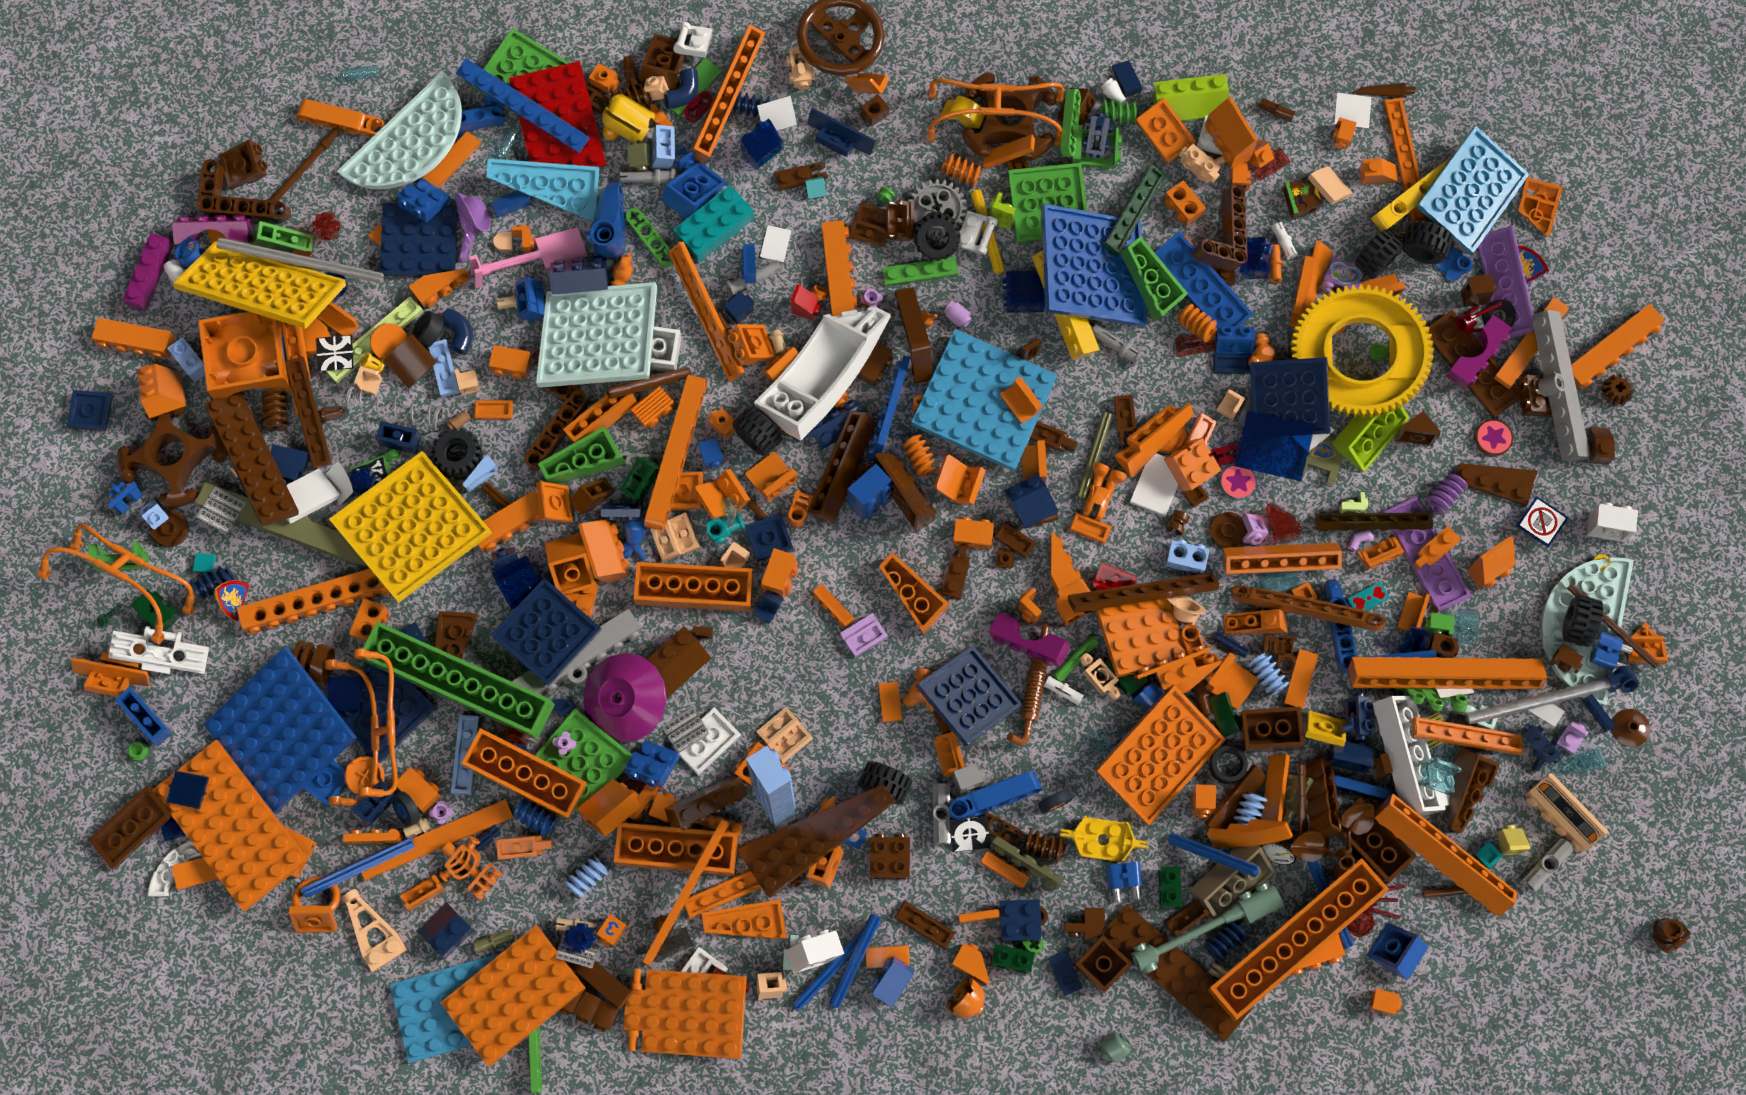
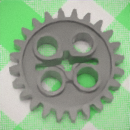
M938 179L935 184L929 180L928 186L922 183V189L916 187L917 194L911 193L913 199H909L908 202H914V225L923 216L929 215L932 212L937 213L932 194L936 196L940 212L942 214L952 213L955 222L963 225L961 219L966 217V214L963 213L967 211V207L963 206L966 204V200L962 199L964 197L963 193L957 194L959 187L953 189V183L947 186L946 180L942 184H939ZM942 195H946L949 197V199L947 201H941L939 197ZM923 200L931 201L928 206L921 204ZM933 226L927 231L928 238H931L932 234H935L936 239H938L939 234H942L943 238H945L947 231L941 226Z

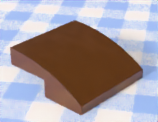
M861 202L849 237L885 247L887 242L886 210Z
M413 334L409 335L383 360L408 388H411L437 363L436 359Z

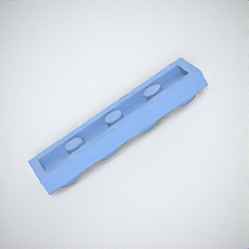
M459 715L451 787L452 794L472 795L474 773L463 767L461 762L479 731V716Z

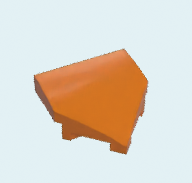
M317 318L306 329L302 328L307 357L317 354L316 338L331 337L327 326Z
M1645 622L1631 638L1660 664H1666L1668 657L1666 645L1663 642L1665 637L1656 634L1649 628L1650 625ZM1634 650L1630 654L1626 652L1627 663L1648 664Z

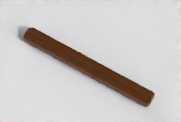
M688 367L650 376L649 379H641L609 387L606 394L608 398L613 399L686 379L688 375H691V371Z

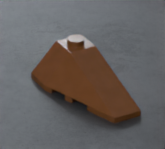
M1459 749L1452 772L1448 828L1461 833L1464 831L1474 815L1472 807L1478 801L1482 802L1484 796L1481 793L1486 785L1491 787L1500 763L1479 754Z

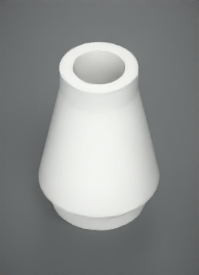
M1110 78L1100 87L1103 90L1102 93L1116 104L1118 101H1121L1122 104L1126 100L1116 80L1114 81Z

